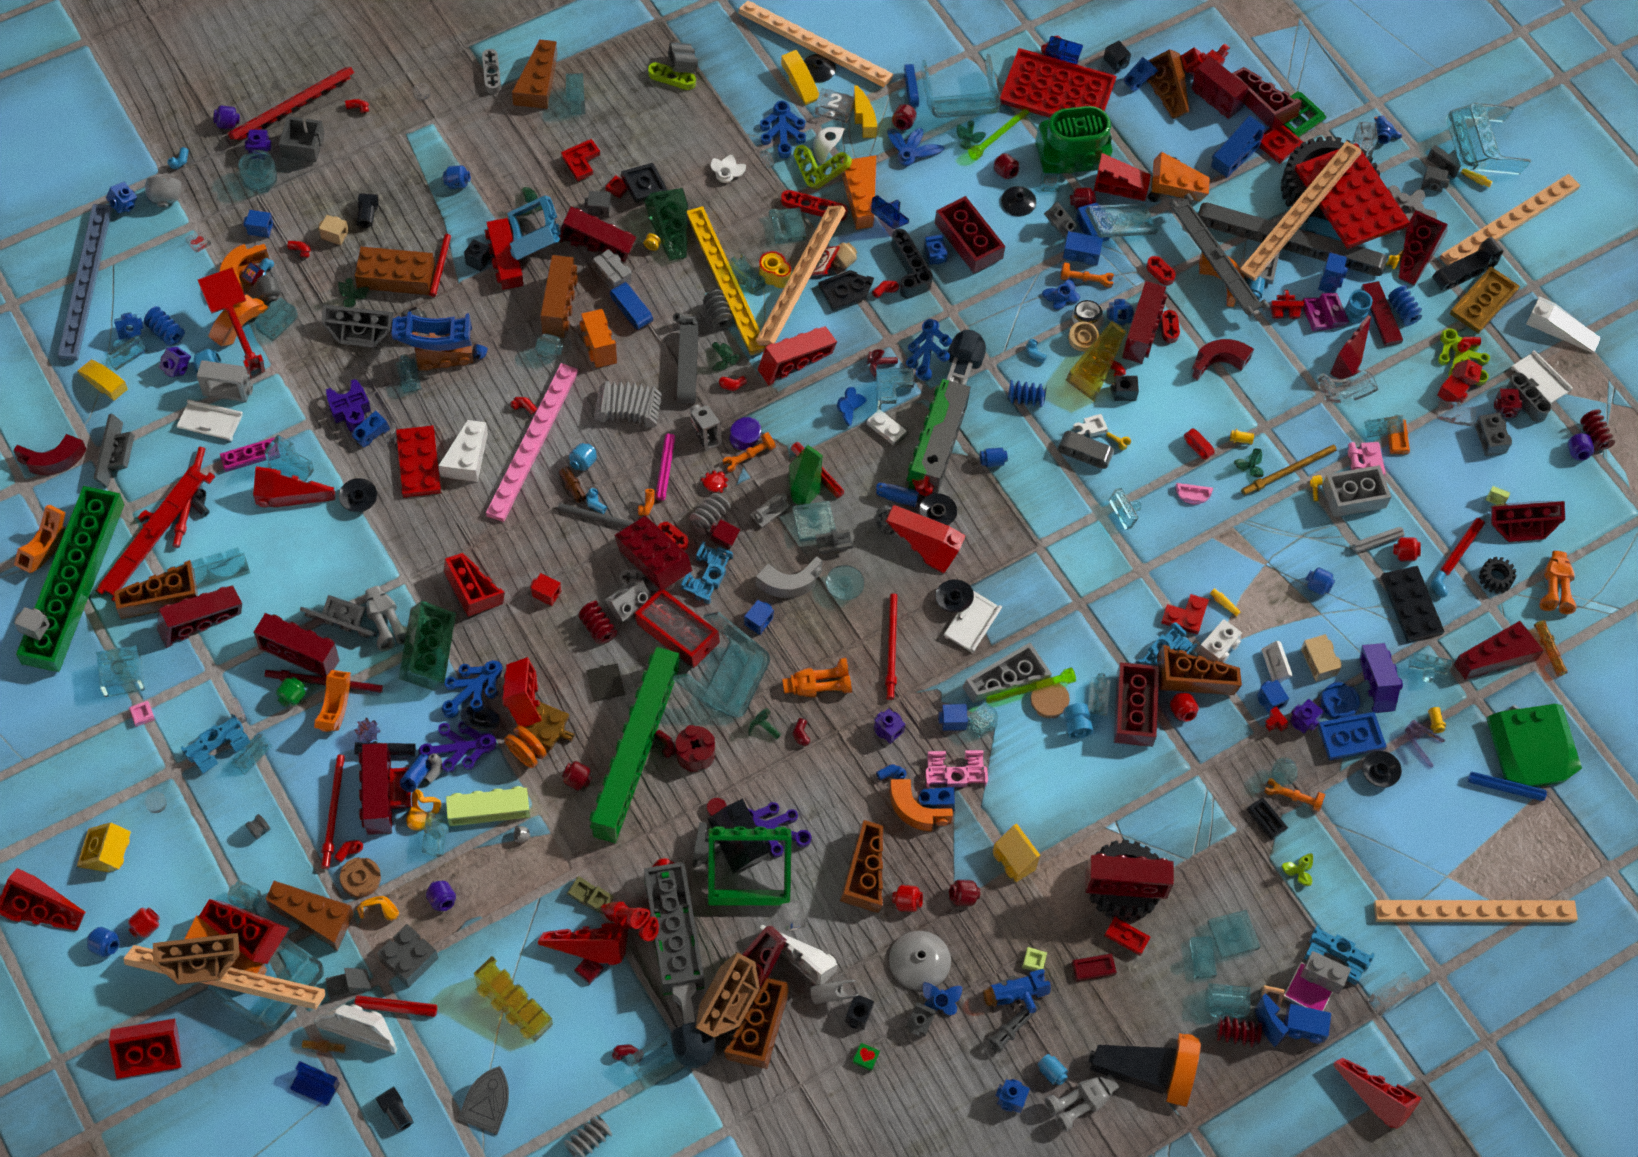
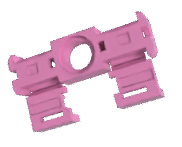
M983 750L965 751V760H968L966 767H946V765H943V760L946 759V751H928V768L925 772L927 788H929L930 784H947V787H967V784L984 783V787L987 786L988 772L987 767L983 764ZM953 773H959L962 776V779L960 781H954L951 778V775Z

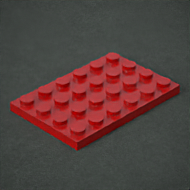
M1018 48L999 98V103L1048 118L1058 110L1083 106H1094L1105 112L1117 76Z
M1339 149L1295 166V171L1307 188ZM1362 150L1358 158L1319 203L1320 209L1347 249L1403 229L1410 224V221Z

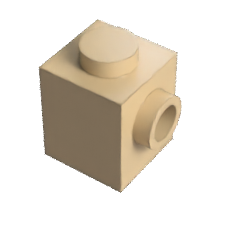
M326 215L318 227L321 239L338 245L343 243L349 232L347 221L341 220L336 216Z

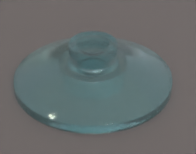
M841 565L833 568L828 573L826 587L833 597L840 600H851L859 596L863 591L864 578L856 568Z

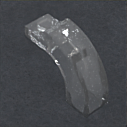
M1365 369L1345 379H1332L1324 373L1317 376L1319 381L1318 388L1322 392L1324 400L1331 403L1355 401L1379 390L1373 374Z

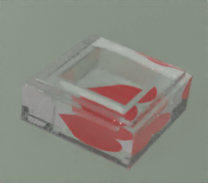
M201 229L185 238L195 253L211 245V241Z
M236 697L230 699L229 702L237 719L241 724L246 722L247 718Z

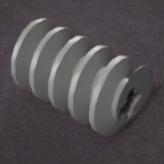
M712 493L710 498H707L705 503H702L700 508H697L695 513L690 515V522L699 533L706 534L704 528L710 530V523L712 525L714 522L716 523L715 518L720 520V514L725 515V509L730 510L731 505L721 495Z
M597 1115L598 1119L590 1118L591 1125L584 1123L585 1131L579 1128L577 1130L578 1136L572 1134L570 1136L572 1142L564 1141V1145L573 1157H586L585 1151L592 1154V1145L597 1148L600 1147L598 1139L606 1142L604 1134L612 1136L609 1126L599 1115Z

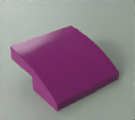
M1322 293L1319 298H1303V309L1312 331L1333 329L1349 323L1337 293Z

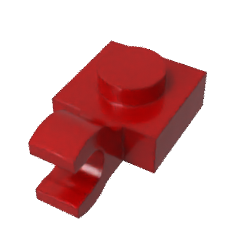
M1223 44L1217 52L1212 49L1206 56L1208 58L1211 56L1223 65L1225 62L1224 58L1229 54L1227 50L1230 47L1227 44Z

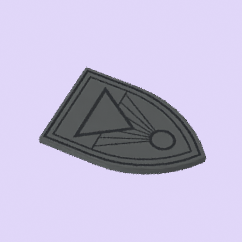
M501 1066L485 1072L472 1084L458 1117L460 1121L496 1135L501 1127L509 1102L508 1082Z

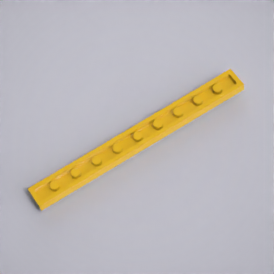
M701 206L686 211V216L720 290L724 292L723 296L726 298L728 307L731 310L730 313L733 315L735 324L750 356L764 352L767 345H759L756 342L760 329L704 207Z

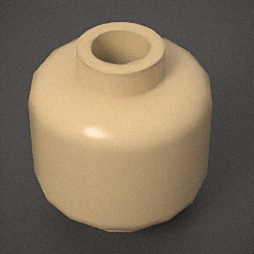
M849 242L838 245L840 249L832 261L836 268L847 269L857 260V251Z

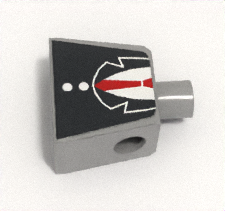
M692 406L690 409L692 428L704 450L708 451L722 445L720 421L709 406Z

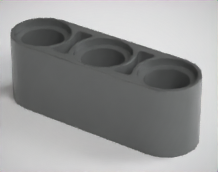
M1514 373L1506 388L1518 389L1519 400H1522V409L1535 422H1543L1552 408L1550 402L1526 375Z
M1065 431L1058 445L1060 453L1101 469H1106L1109 466L1114 454V449L1111 446L1072 431Z

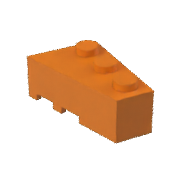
M603 309L581 313L582 321H579L581 332H585L586 335L583 336L585 346L590 348V351H588L590 362L594 361L595 368L616 364V342L611 338L612 332L608 328V322Z

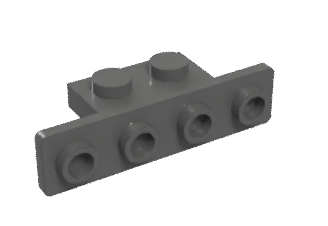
M114 414L108 415L94 473V480L104 487L109 486L112 471L128 467L135 437L131 432L121 433L123 422Z
M328 595L322 612L307 607L300 608V611L305 612L304 616L316 619L317 616L323 619V623L332 626L334 623L341 625L340 629L351 632L353 629L359 631V636L369 638L377 634L375 631L360 626L366 607L335 596Z

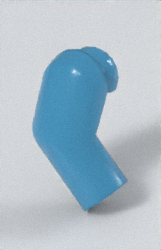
M265 258L261 261L258 267L265 271L263 275H266L267 269L274 267L273 260Z

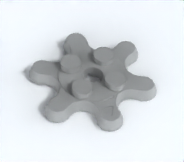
M1395 185L1387 188L1400 208L1408 209L1409 213L1405 215L1409 221L1415 210L1437 219V213L1434 210L1425 209L1422 204L1425 199L1423 190H1416L1409 196L1406 193H1401Z

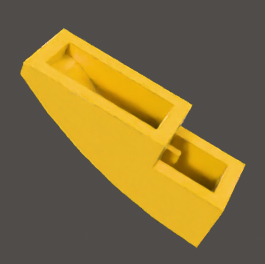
M794 50L782 55L781 65L789 76V82L803 103L808 105L820 100L821 97L815 82L798 51Z
M854 85L855 124H862L863 138H876L877 120L874 109L865 93L858 85Z
M92 359L77 370L102 394L105 393L113 401L128 390L126 382L122 378Z

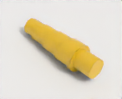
M1463 168L1461 174L1482 186L1485 185L1490 188L1493 181L1487 179L1484 175Z
M1215 588L1210 592V595L1215 598L1214 601L1236 617L1241 613L1222 592L1220 593Z

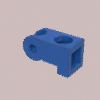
M1142 57L1125 76L1123 82L1132 91H1137L1158 70L1146 58Z
M374 411L354 429L352 437L362 447H366L381 433L385 434L388 432L390 427L387 421L377 411Z
M954 787L918 791V804L922 807L929 809H952V811H955Z

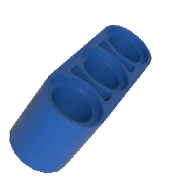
M624 282L609 291L613 302L636 330L653 322L651 312L628 283Z

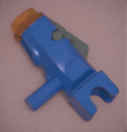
M1045 970L1032 971L1030 976L1022 978L1012 975L1003 981L990 985L986 990H983L986 1005L995 1007L1011 1004L1021 999L1024 1000L1029 1013H1034L1037 1009L1031 996L1036 995L1038 998L1049 995L1051 992L1050 982L1045 981Z

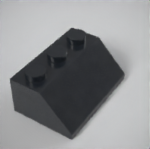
M743 798L722 808L707 819L712 829L714 827H724L725 829H734L735 827L754 829L756 827ZM717 840L733 874L770 857L763 840Z

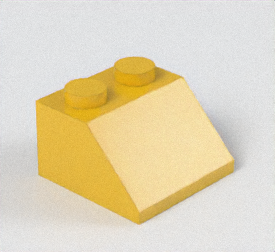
M111 822L88 828L77 867L103 872L119 870L124 862L125 850L130 843L131 831Z
M1017 823L994 844L993 855L998 862L1001 861L1005 867L1006 874L1013 878L1015 882L1036 870L1040 854Z

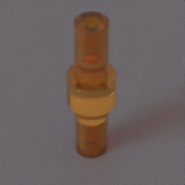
M321 1039L320 1041H302V1048L314 1049L321 1053H328V1051L345 1053V1044L329 1043V1040Z

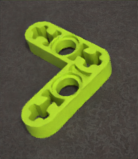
M804 145L797 146L793 153L806 184L814 190L821 188L847 170L852 163L849 155L840 152L818 167L811 150ZM811 163V169L805 171L806 165ZM832 167L831 173L826 175V169Z

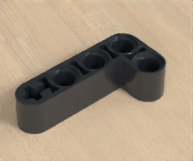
M900 228L894 230L891 248L908 274L901 279L900 295L909 299L928 292L931 289L933 278L931 270L906 230Z
M1489 237L1481 243L1478 251L1437 270L1432 278L1442 291H1447L1485 273L1490 267L1494 268L1504 251L1493 237Z

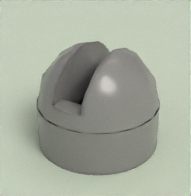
M516 826L513 834L514 841L520 843L528 841L530 838L529 829L524 826Z

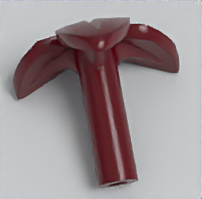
M876 349L868 352L867 364H870L869 370L873 377L880 379L876 367L878 365L897 364L898 358L882 357L885 351Z

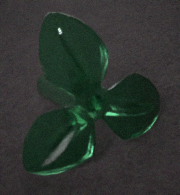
M972 120L968 121L967 129L960 124L957 125L956 129L958 137L964 139V141L960 142V147L965 150L972 148L971 142L978 144L986 136L985 132H975L973 134L974 121Z
M529 187L522 188L521 192L527 203L538 199L534 190ZM541 205L535 208L536 211L543 210ZM532 210L521 215H529L532 213Z
M346 278L345 283H338L340 294L348 297L343 301L344 307H354L356 305L355 298L362 300L369 292L368 287H360L355 291L352 278Z
M718 342L712 344V348L722 358V361L717 362L712 367V370L722 371L727 369L728 363L733 366L739 361L741 355L734 354L732 356L733 351L727 344L722 343L721 346Z
M1253 449L1249 456V462L1244 459L1234 461L1236 467L1242 471H1246L1249 468L1251 476L1257 478L1264 476L1263 470L1256 466L1262 461L1261 449Z
M768 708L760 711L751 721L748 728V736H751V732L756 725L762 726L776 740L781 736V733L766 720L768 714L771 713Z

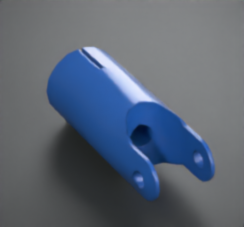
M878 483L876 486L878 496L915 507L919 496L917 490L885 483Z
M419 755L400 780V787L404 791H415L430 769L429 766H426L428 755Z

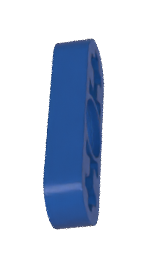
M905 64L904 77L908 103L912 107H919V94L914 64Z

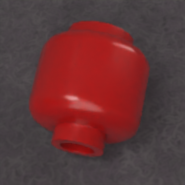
M1400 537L1397 544H1393V554L1397 555L1399 561H1416L1418 557H1421V542H1418L1415 537Z
M1177 693L1170 702V708L1179 721L1189 722L1197 716L1199 707L1190 693Z
M900 885L897 891H894L892 894V903L896 905L899 911L916 912L918 908L922 907L923 892L917 886Z
M150 907L147 909L139 908L128 919L130 926L128 930L135 938L139 936L148 938L159 928L158 920H160V917Z

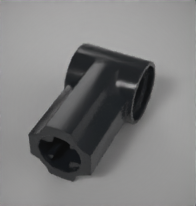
M359 193L357 225L362 228L373 226L375 210L378 209V194Z
M394 1086L375 1097L384 1114L388 1115L397 1132L406 1130L414 1123Z

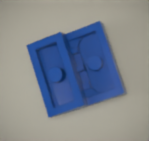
M1265 993L1255 1007V1013L1258 1022L1262 1023V1031L1276 1047L1281 1043L1289 1029L1276 1016L1280 1008Z

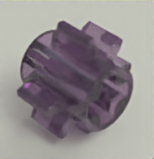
M366 717L365 720L357 722L358 727L354 729V732L358 734L357 738L360 742L363 739L367 743L377 740V733H380L381 730L376 727L378 723L375 720L370 722Z

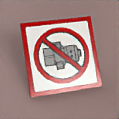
M839 246L826 247L811 276L828 274L827 270L831 268V263L840 249Z

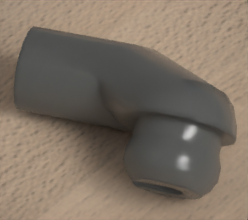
M680 313L673 315V320L681 325H699L698 319L694 316H683Z

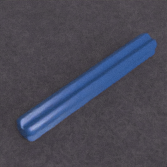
M1473 771L1468 776L1469 783L1544 801L1547 796V791L1544 789Z

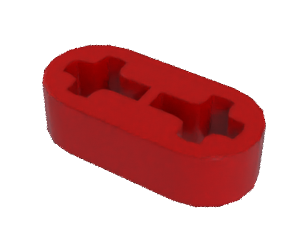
M1151 256L1147 261V271L1161 284L1171 285L1176 276L1175 271L1160 257Z
M1173 310L1164 311L1161 317L1162 337L1167 343H1175L1180 334L1178 315ZM1169 330L1172 331V335L1174 336H1170Z
M1191 428L1184 434L1187 444L1202 459L1207 460L1215 454L1213 446L1196 429Z
M662 522L657 526L661 530L666 531L669 529V534L667 532L665 534L673 542L676 543V540L678 542L683 541V545L678 544L683 551L688 548L687 536L669 522Z

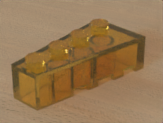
M1111 321L1069 371L1066 381L1095 402L1127 331Z
M491 956L474 972L477 992L484 998L487 996L491 1000V1005L498 1012L502 1010L506 1014V1020L513 1026L516 1024L521 1029L520 1033L527 1040L531 1038L536 1042L553 1025L552 1018L533 998L527 999L528 994L520 984L514 985L510 974L505 969L500 971L496 966L497 960Z

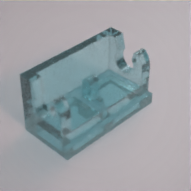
M741 253L738 261L735 256L730 259V266L738 280L750 294H753L766 286L765 279L754 271L746 261L745 255Z

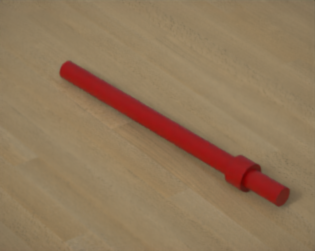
M198 447L194 464L200 467L199 472L206 450L204 447ZM193 496L181 510L179 521L175 525V537L172 544L175 548H180L182 537L186 534V522Z
M895 593L890 594L888 665L887 676H885L887 700H894V690L897 685L895 658L898 595Z
M337 755L325 843L322 844L321 849L323 854L322 869H329L331 855L334 853L335 845L333 844L345 759L344 755Z

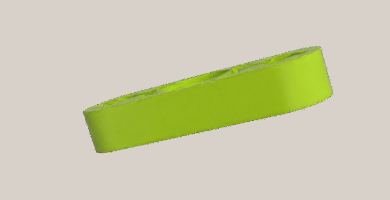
M657 62L651 63L648 67V76L653 80L684 90H692L696 86V77L692 73L673 72L671 66ZM669 74H675L677 77L674 79H670L667 76Z

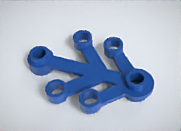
M786 101L776 102L773 107V113L760 121V129L768 131L761 135V143L769 145L771 138L780 131L778 155L783 159L788 158L792 153V147L787 142V132L796 138L798 144H804L806 142V134L798 130L805 128V120L793 114ZM779 117V122L770 129L771 123ZM786 118L795 123V128L786 122Z
M933 319L924 321L922 324L923 332L908 345V350L913 354L906 360V365L910 369H915L918 366L917 360L923 355L922 365L915 371L916 376L921 381H928L932 377V371L929 368L932 351L941 362H946L950 358V354L933 342V338L936 336L944 347H948L952 343V339L949 335L943 334L939 330L940 325L938 321Z
M493 660L479 667H470L468 664L460 665L458 670L462 677L481 674L475 679L456 680L454 677H447L444 680L446 689L467 688L453 700H447L443 703L442 712L447 718L457 716L459 713L458 706L473 692L474 699L470 703L472 710L475 712L481 711L484 707L482 687L483 683L487 680L486 696L490 699L495 698L498 695L496 680L503 671L500 662Z

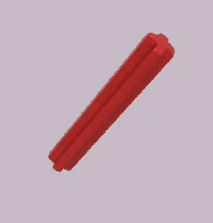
M795 442L791 446V450L796 456L804 449L799 442ZM822 467L821 482L836 498H840L844 494V489Z
M1480 518L1474 520L1445 561L1440 571H1443L1446 576L1451 573L1485 524L1484 520Z
M359 995L356 996L354 1005L362 1009L435 1017L438 1011L436 1004Z

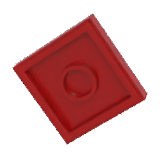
M1280 125L1272 130L1268 129L1263 134L1259 148L1281 164L1289 158L1297 146L1300 148L1303 141L1284 125Z

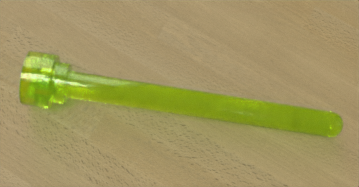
M1023 109L980 145H973L969 148L968 154L970 158L975 161L981 158L984 150L1028 115L1029 110Z
M1070 667L1060 672V675L990 695L986 698V702L991 704L1061 682L1071 684L1076 682V675L1073 668Z

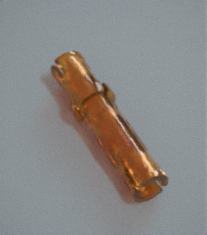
M1542 620L1535 623L1534 627L1539 635L1540 645L1544 646L1556 676L1560 677L1567 674L1568 670L1554 642L1555 637L1551 635L1546 621Z

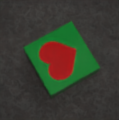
M860 1043L853 1064L872 1071L880 1050Z

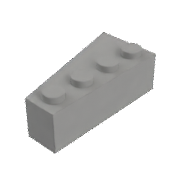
M1028 643L966 679L963 689L971 701L975 703L1048 681L1052 673L1032 644Z

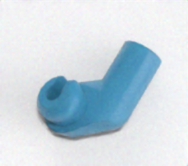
M182 147L180 148L178 158H169L167 164L170 168L178 169L185 165L189 150Z
M1030 339L1026 344L1028 356L1044 364L1047 355L1038 351V342L1035 339Z
M589 489L586 494L588 507L604 514L607 506L599 502L597 489Z
M1439 570L1431 582V588L1436 595L1444 598L1448 595V590L1443 583L1446 574Z

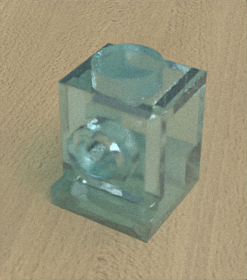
M240 880L235 885H232L227 893V898L231 904L250 913L255 911L263 898L259 889Z

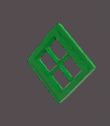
M1297 91L1290 97L1294 100L1296 98L1301 100V103L1306 106L1297 116L1303 124L1295 129L1289 123L1295 119L1293 118L1282 125L1299 138L1324 121L1327 116L1302 92ZM1309 109L1315 116L1306 120L1301 114Z

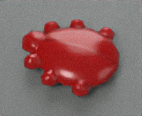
M713 470L712 474L706 473V477L701 478L704 487L712 492L722 493V489L728 486L725 483L728 481V478L721 471L717 473Z

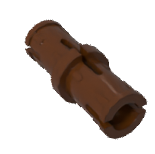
M566 466V473L562 468L559 474L565 481V486L572 493L576 503H581L579 498L581 497L582 501H584L586 494L580 487V481L575 478L570 467Z

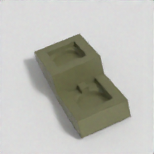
M580 876L576 877L566 893L571 898L601 914H604L601 911V906L611 903L614 896L601 887L593 886Z

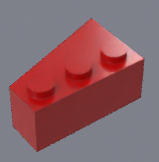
M1102 153L1094 191L1145 202L1151 174Z

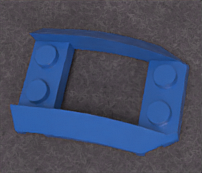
M410 311L407 313V316L393 318L391 333L393 340L433 351L453 350L472 346L470 340L472 325L469 313L465 314V318L455 319V316L436 319L412 315ZM412 330H413V331H416V332L424 333V334H429V333H435V335H446V334H450V336H448V337H439V338L421 337V336L413 335V334H412Z

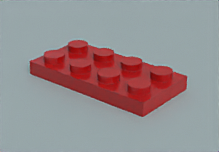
M434 425L396 429L403 498L440 494L441 486Z

